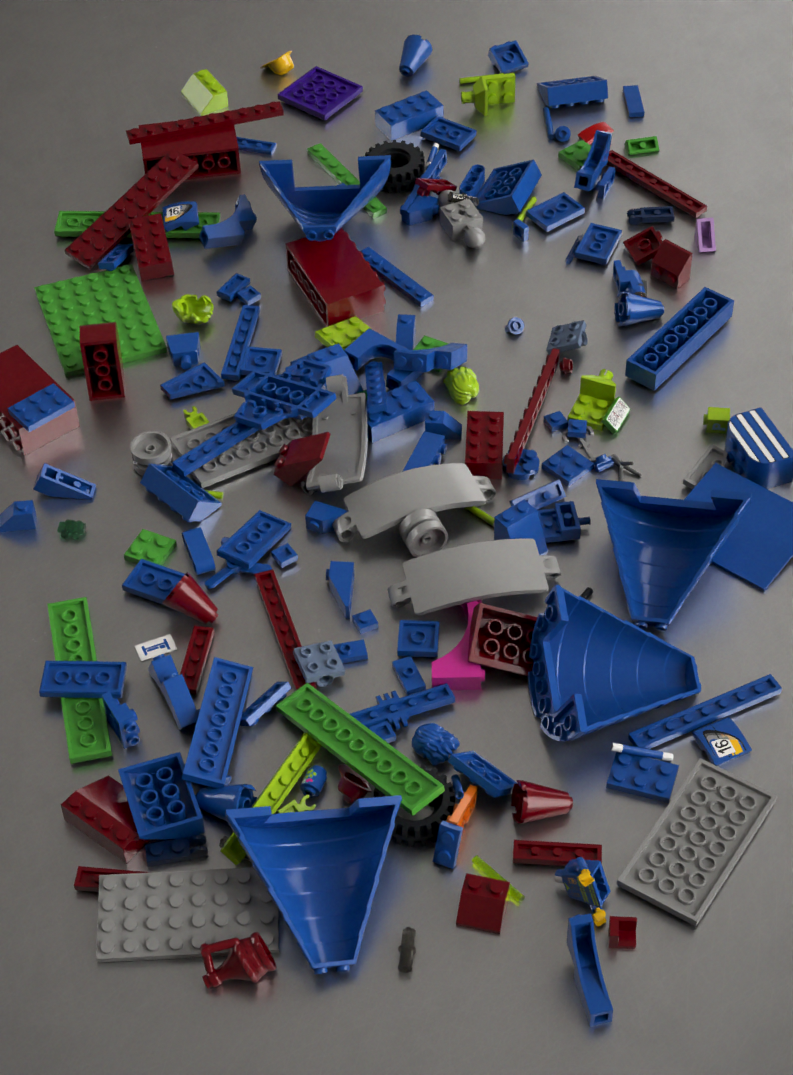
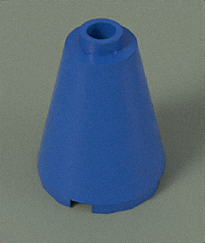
M409 35L404 41L399 71L403 76H412L431 56L433 51L432 45L427 39H421L422 36Z
M620 292L616 297L619 298L618 303L615 302L614 314L616 322H620L619 326H628L659 319L664 314L665 309L661 301L628 292Z
M250 784L227 785L221 788L203 787L195 795L201 810L227 821L225 818L226 810L251 808L257 797L253 796V791L256 790Z

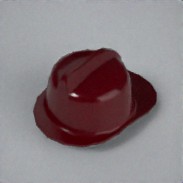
M339 765L341 778L338 790L349 804H352L357 799L364 798L368 792H372L367 780L349 766Z

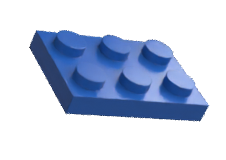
M436 116L420 131V136L461 151L477 136V130Z
M563 192L527 210L526 216L548 232L584 214L585 207Z
M590 223L575 251V258L607 265L622 236V230Z
M53 383L8 408V412L28 432H31L75 407V404L71 398Z
M141 559L122 584L123 591L163 604L162 602L185 574Z
M475 751L451 754L448 762L454 766L453 768L457 772L464 773L473 784L480 785L491 797L512 794L513 785L518 784Z
M616 752L606 788L669 804L679 765Z

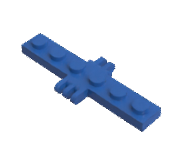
M448 684L399 698L396 691H392V698H390L388 693L383 694L384 700H382L380 695L376 696L378 705L350 713V715L368 729L371 726L388 720L390 725L399 730V723L404 728L408 727L407 720H409L410 716L455 703V696Z

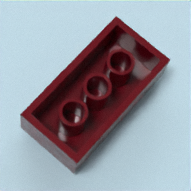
M161 213L128 219L141 281L174 275Z
M467 411L465 464L472 476L502 479L504 412Z

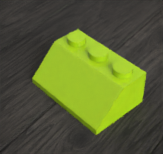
M207 69L193 73L181 90V94L201 116L228 107L227 91Z

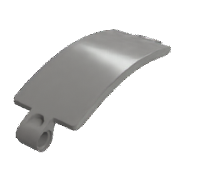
M343 374L326 377L327 390L334 392L337 399L319 413L318 416L312 418V435L329 432L331 435L323 460L308 473L306 481L307 490L320 488L322 493L341 490L344 484L361 482L363 480L368 443L365 393L348 395L347 379Z
M463 463L414 468L375 481L346 496L344 504L348 512L337 518L332 526L341 542L352 540L356 530H358L361 538L365 539L400 524L409 514L420 509H430L437 512L483 505L486 501H490L496 496V490L488 477L472 476L467 465Z
M534 539L493 540L456 546L405 561L403 563V570L406 580L391 585L387 590L391 607H403L411 601L414 614L423 615L486 598L547 592L549 589L547 580L555 579L561 576L555 556H539Z

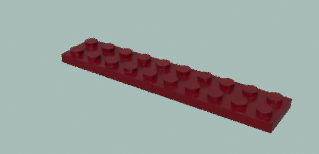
M173 148L65 249V254L88 270H91L131 232L128 219L148 216L198 168V164Z

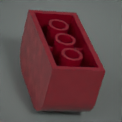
M116 322L80 325V348L89 400L124 398V369Z

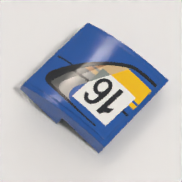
M194 201L178 202L162 207L164 228L167 232L180 226L187 230L199 224L198 205Z
M730 717L692 732L701 752L705 750L711 764L715 766L722 765L752 751L744 735Z

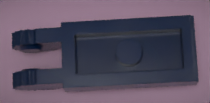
M672 206L642 207L627 211L628 222L631 225H639L641 222H674L675 219Z
M201 834L193 835L190 838L145 844L147 866L153 867L205 857L208 854V849L201 845L206 843V837Z

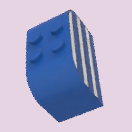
M760 407L732 416L728 422L724 451L727 452L726 459L734 467L735 473L766 489L792 482L793 449L764 410Z

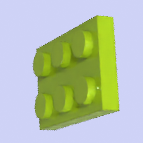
M355 316L315 331V338L326 347L339 343L343 350H345L370 327Z

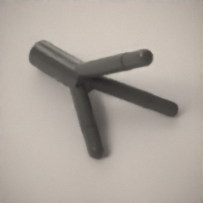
M616 454L611 455V459L618 467L619 481H623L622 469H626L641 477V473L629 467V465L634 464L633 462H623Z

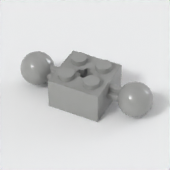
M442 191L438 196V204L440 206V224L452 241L464 239L466 245L470 248L481 247L485 241L482 215L470 199L458 202V196L454 191Z

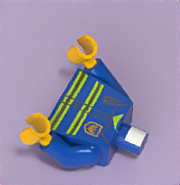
M582 857L571 859L564 870L557 869L554 879L556 882L564 884L567 895L570 898L589 905L593 913L594 924L599 927L606 923V913L602 909V905L611 892L601 861L584 860Z

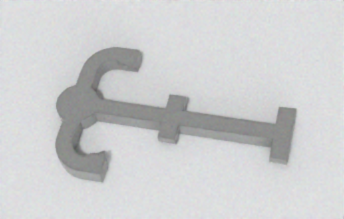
M587 426L586 431L589 432V435H594L593 429ZM568 430L562 433V440L564 442L569 441L566 437ZM577 438L580 442L578 447L585 450L591 462H595L596 457L593 456L588 448L590 444L588 442L585 443L583 438Z

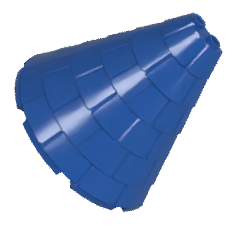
M391 155L358 157L360 185L295 187L292 160L259 161V166L266 184L297 222L309 241H325L333 239L334 235L380 193L390 173Z
M596 479L631 620L636 622V626L639 628L652 626L657 630L666 631L667 626L671 624L683 606V602L697 585V581L709 567L712 559L723 546L727 537L739 522V519L751 505L752 494L712 490L711 499L713 502L641 496L634 482Z
M555 585L545 599V604H548L544 613L538 614L533 630L529 658L534 660L532 671L528 672L532 709L535 717L541 718L540 728L547 736L557 741H572L607 726L615 725L652 709H658L673 701H679L701 692V683L694 656L676 648L652 633L644 631L627 620H621L585 598L577 597L560 585Z
M401 795L357 799L348 808L272 814L271 806L225 811V818L251 860L253 868L267 888L268 894L282 914L283 920L297 940L300 950L311 969L314 970L315 975L328 973V969L336 968V972L349 971L350 966L356 964L363 933L380 880L379 875L395 826L394 821L402 801Z

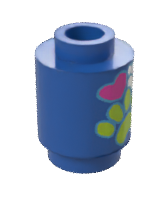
M313 765L308 769L300 785L302 793L309 795V798L318 797L327 780V771L318 765Z

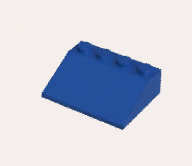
M598 76L537 83L545 105L550 106V108H559V105L562 104L574 106V103L577 102L589 104V101L593 100L595 102H604V99H608L607 80Z
M535 160L494 168L473 201L474 206L480 210L503 215L520 213L542 176Z
M180 752L118 769L139 839H181L205 833L203 817L191 782L181 779L185 764Z

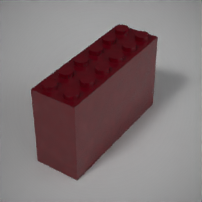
M162 123L139 125V128L147 127L149 125H158ZM234 125L141 143L145 174L173 148L198 164V168L186 180L241 174L239 148Z
M342 228L331 240L309 241L304 237L285 243L287 270L326 327L355 316L361 320L384 312V304H386L384 297L385 285L383 281L379 280L377 273L371 269L369 262L364 259L362 252L358 251L355 242L350 240L348 233Z
M15 345L0 353V431L5 439L11 441L14 448L25 456L80 427L76 404L71 410L31 432H28L9 414V407L53 383L71 398L75 404V400L23 349Z

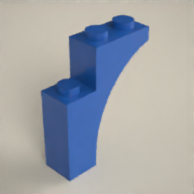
M596 130L588 157L582 168L576 173L574 188L590 191L597 186L601 178L602 168L608 162L613 133Z
M239 195L235 204V212L228 219L202 227L199 237L204 249L241 245L245 237V231L252 230L257 221L256 214L253 212L251 203L246 195Z
M449 343L441 347L423 350L394 351V369L427 373L434 368L452 370L467 362V344Z
M164 654L154 657L148 667V671L162 691L178 729L182 730L196 724L199 714L182 674H178L171 655L165 657Z
M591 913L585 915L578 914L568 918L566 943L574 964L573 979L587 1021L591 1027L612 1022L613 1007L601 971Z

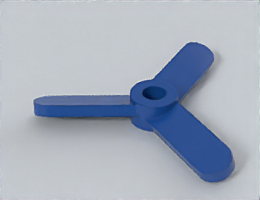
M229 537L222 538L221 545H223L229 539ZM227 560V566L205 582V586L207 589H211L231 574H239L241 572L254 575L272 570V567L268 564L255 563L248 570Z

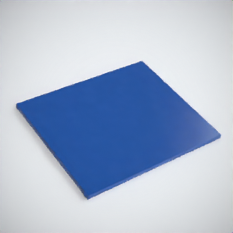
M715 463L684 500L713 502L711 499L712 490L752 494L751 505L739 519V522L711 563L765 591L793 557V502Z

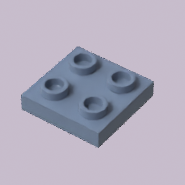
M574 321L569 324L552 327L546 349L547 353L550 355L553 348L560 349L559 353L587 345L588 338L585 332L587 325L585 321Z
M332 640L293 649V655L306 683L316 682L319 687H325L331 684L335 677L345 675V668Z

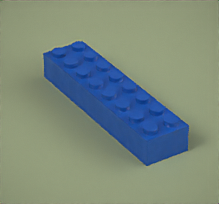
M704 287L626 360L625 376L655 391L732 317L734 300Z

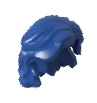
M435 723L421 725L416 729L411 745L419 756H422L424 759L427 757L430 763L435 766L448 761L449 755L453 754L452 750H456L460 746V741L454 737V734L444 730L443 727Z

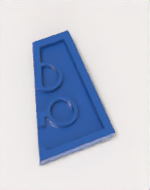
M204 362L161 384L160 387L170 399H175L225 387V383Z

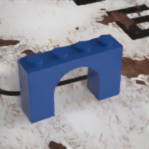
M369 328L344 351L348 355L353 369L358 371L373 358L384 357L394 361V351L408 349ZM393 368L387 373L386 387L391 390L417 380L424 372Z

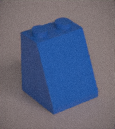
M525 499L494 517V540L534 539L539 556L548 553L538 512Z

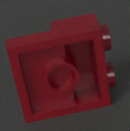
M653 226L623 241V244L636 265L639 266L650 259H654L663 242V237L659 230L655 231Z

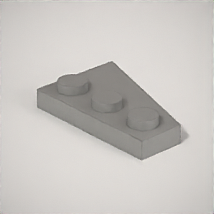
M711 444L684 478L683 484L693 489L715 463L724 467L727 452Z

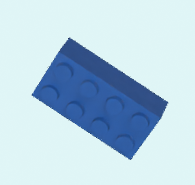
M426 90L375 110V126L393 141L423 129L436 116L444 118V105Z
M416 380L386 392L388 407L386 411L370 414L367 400L368 439L371 443H374L424 422L426 410L434 411V400Z

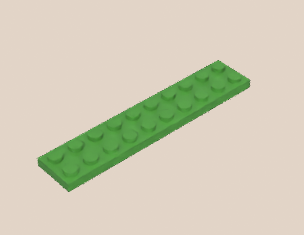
M59 211L54 230L55 236L79 237L106 211ZM151 212V213L149 214V215H154V214H159V213H161L162 220H163V212ZM198 212V225L184 230L182 226L168 232L165 230L166 238H200L199 235L204 225L220 223L221 213ZM131 232L126 236L127 238L132 237Z
M87 597L47 604L55 661H97ZM61 697L70 763L112 756L103 699Z
M306 683L276 705L277 711L302 731L307 732L311 738L386 796L401 795L400 807L410 815L414 816L445 791L442 783L309 683Z

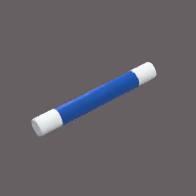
M434 143L432 146V149L430 151L429 157L425 165V170L427 169V166L431 164L434 155L437 153V150L439 148L438 143Z
M614 742L610 746V750L669 762L673 760V753Z

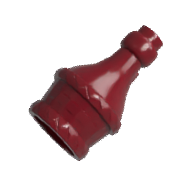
M258 932L252 933L251 937L240 940L238 938H231L212 944L204 943L200 946L206 975L202 976L208 989L218 987L222 984V981L230 979L257 983L268 971L272 972L277 968L268 946ZM231 948L222 965L215 969L211 953Z

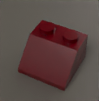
M667 239L663 240L652 260L651 275L676 289L680 288L690 280L693 253Z
M466 873L460 896L456 925L500 934L510 897V882Z

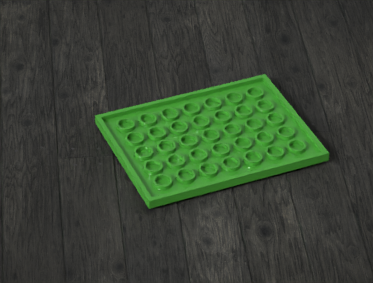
M132 264L117 267L113 271L105 270L34 287L66 378L85 373L80 348V325L116 322L123 363L168 353L167 346Z

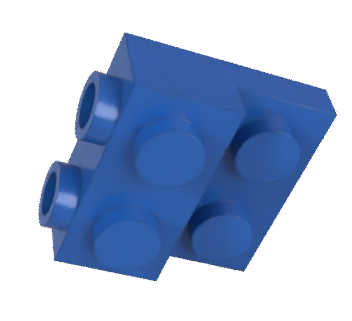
M516 40L508 41L498 46L494 45L489 49L488 57L493 66H497L500 73L507 74L527 68L529 65Z
M110 692L103 694L102 699L107 721L123 748L138 744L140 741L138 736L140 729L135 722L138 718L134 709H129L126 703L120 705L118 699H113Z

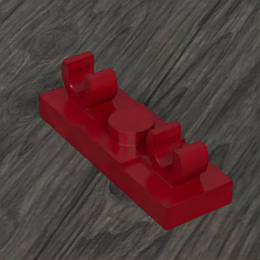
M416 178L415 184L420 186L417 190V194L420 196L425 195L428 197L430 191L439 196L444 190L456 191L457 189L456 185L446 179Z

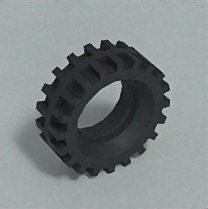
M393 140L390 143L383 141L384 144L381 145L377 143L375 148L370 147L369 152H366L365 156L391 155V162L407 164L399 168H390V173L381 192L384 190H388V193H392V191L401 193V190L410 191V187L414 188L416 185V178H420L425 173L424 153L420 151L418 146L414 148L413 143L406 144L403 140L401 143Z
M425 764L420 766V768L442 783L445 791L432 801L434 804L432 814L422 820H406L396 815L391 839L393 837L396 838V844L402 845L403 841L409 842V847H414V843L419 842L422 847L427 846L426 841L432 840L435 843L440 823L446 821L449 815L452 816L455 806L453 785L451 782L447 783V776L444 773L438 776V769L434 767L429 771L426 770ZM376 787L374 788V797L386 796Z

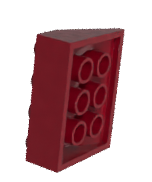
M479 603L473 609L470 625L468 662L528 677V672L532 671L534 659L529 658V652L537 617Z
M109 775L76 790L61 804L64 820L126 864L145 844L152 840L139 839L123 785Z

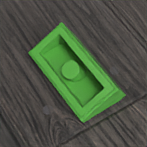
M657 136L626 140L624 144L628 155L660 151Z

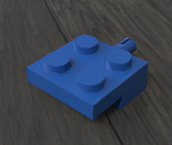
M574 501L555 503V508L537 510L546 543L580 539V525L591 524L590 516L578 518Z

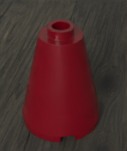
M188 572L162 602L164 605L205 625L208 622L212 624L219 615L216 613L218 608Z
M517 780L518 784L513 785L511 806H515L516 813H512V817L516 824L565 815L573 807V799L569 796L568 792L524 780Z

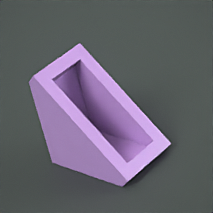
M713 218L696 219L694 239L699 253L716 251Z

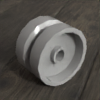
M147 431L137 435L132 440L130 449L133 466L139 475H144L149 463L173 465L171 443L166 434L158 431Z
M420 509L412 512L401 522L399 527V534L414 557L440 551L448 540V532L435 512L430 509Z

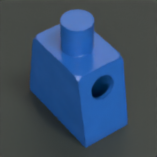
M199 332L166 336L167 349L174 366H181L182 369L188 370L193 364L199 363L201 347Z

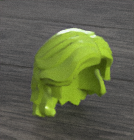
M185 294L180 299L172 302L173 312L184 323H206L213 314L214 305L206 295L201 296L198 300L196 294Z
M461 366L459 369L456 367L447 371V377L443 380V383H445L455 403L465 405L471 398L477 397L479 384L476 380V374H474L472 369Z

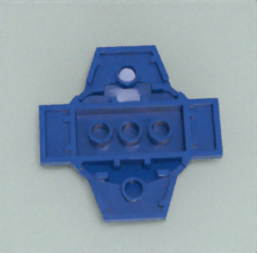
M302 359L286 367L283 374L275 375V372L252 371L231 388L233 395L245 398V402L242 403L234 415L235 422L264 430L285 418L292 417L298 420H302L306 416L315 418L337 399L334 392L322 389L326 382V377H329L332 373L331 366Z

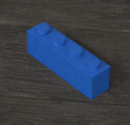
M424 431L403 471L439 465L442 454L445 455L447 450L445 436Z

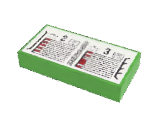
M617 397L601 422L614 434L618 432L631 409L620 397Z

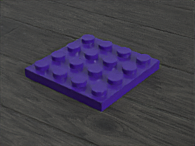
M315 66L278 93V100L326 120L362 93L363 86Z

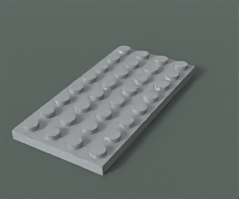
M235 413L170 438L172 446L180 457L234 424ZM307 416L302 420L292 417L285 418L264 430L259 429L191 473L200 487L204 488L279 458V450L284 444L287 445L291 440L312 435V418Z
M700 758L617 879V885L682 920L697 926L775 804L777 795Z
M253 867L99 875L97 963L202 957L200 946L204 943L212 944L231 938H238L240 940L251 937L250 935L254 932H258L271 954L279 953L278 908ZM231 948L211 953V957L228 956Z

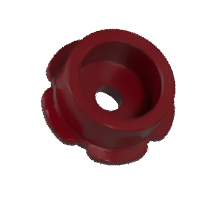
M566 357L559 363L560 371H563L564 375L573 371V361Z

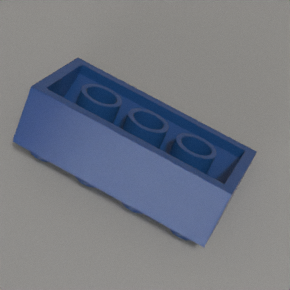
M149 463L140 482L146 487V491L155 494L159 501L168 504L172 511L181 514L182 519L190 523L193 521L201 522L222 505L219 500L187 476L184 477L173 466Z

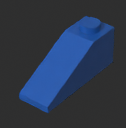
M44 463L37 475L33 490L50 497L92 500L96 484Z
M331 561L330 569H326V581H329L330 590L345 618L350 619L355 577L354 562Z

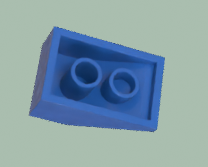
M339 343L307 355V360L331 366L332 373L330 376L341 374L346 376L348 395L363 391L348 355ZM326 382L322 387L324 390H327Z

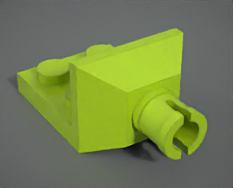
M515 73L481 76L473 85V91L461 92V103H474L475 108L484 116H488V105L515 102Z
M602 369L599 376H581L580 394L568 415V422L569 419L587 420V426L602 431L604 424L601 421L613 403L616 394V384L612 381L613 373L610 370L607 371L606 375H604L606 369Z

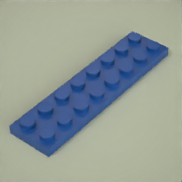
M214 657L182 780L213 788L224 787L253 667Z

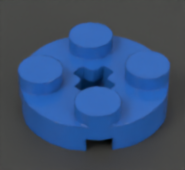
M523 449L514 474L508 473V476L515 480H527L529 476L533 474L535 476L539 471L540 464L537 452ZM504 456V457H503L502 468H503V471L505 472L506 469H507V465L504 464V459H505V456Z

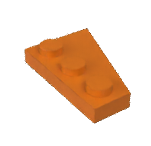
M471 784L466 792L463 791L464 797L459 800V804H455L452 816L449 815L446 822L463 828L464 824L468 823L476 805L478 787Z

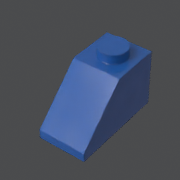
M418 195L406 212L407 225L431 221L439 212L438 198Z
M398 314L396 343L408 350H413L416 332L415 315Z
M426 410V432L444 435L445 439L461 440V423L445 411Z
M33 500L15 501L0 514V532L36 529V511Z
M314 501L305 515L306 529L322 534L335 531L332 526L333 522L347 513L348 510Z

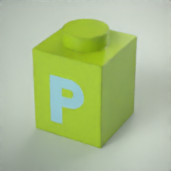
M708 407L707 414L703 416V425H706V433L727 434L730 408Z

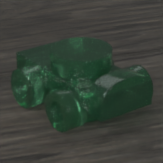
M66 520L59 523L57 531L61 533L62 538H68L70 533L73 539H79L80 534L84 535L86 523L80 520L77 522Z

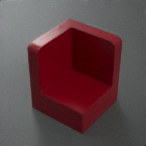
M610 916L608 928L609 948H636V917Z

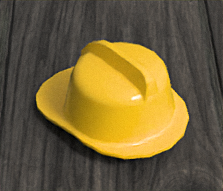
M292 51L286 52L260 68L269 67L278 75L288 73L294 68L290 57Z

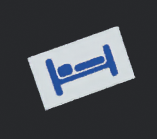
M171 634L136 645L135 649L142 662L177 650Z

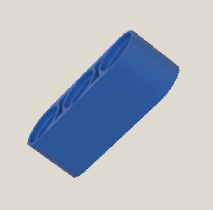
M477 164L470 168L459 187V201L470 199L473 203L485 183L484 166Z
M201 527L182 532L183 542L196 575L216 570L213 556Z

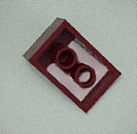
M324 432L294 439L287 445L284 444L280 448V456L274 464L276 468L273 475L290 486L294 485L323 460L331 434Z

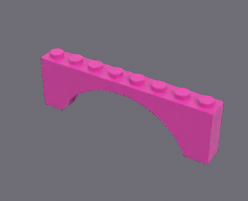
M482 599L460 604L468 620L467 629L461 641L452 651L431 662L432 688L448 684L451 690H481V682H485V669H481L483 665L468 662V650L473 609L476 605L482 603Z

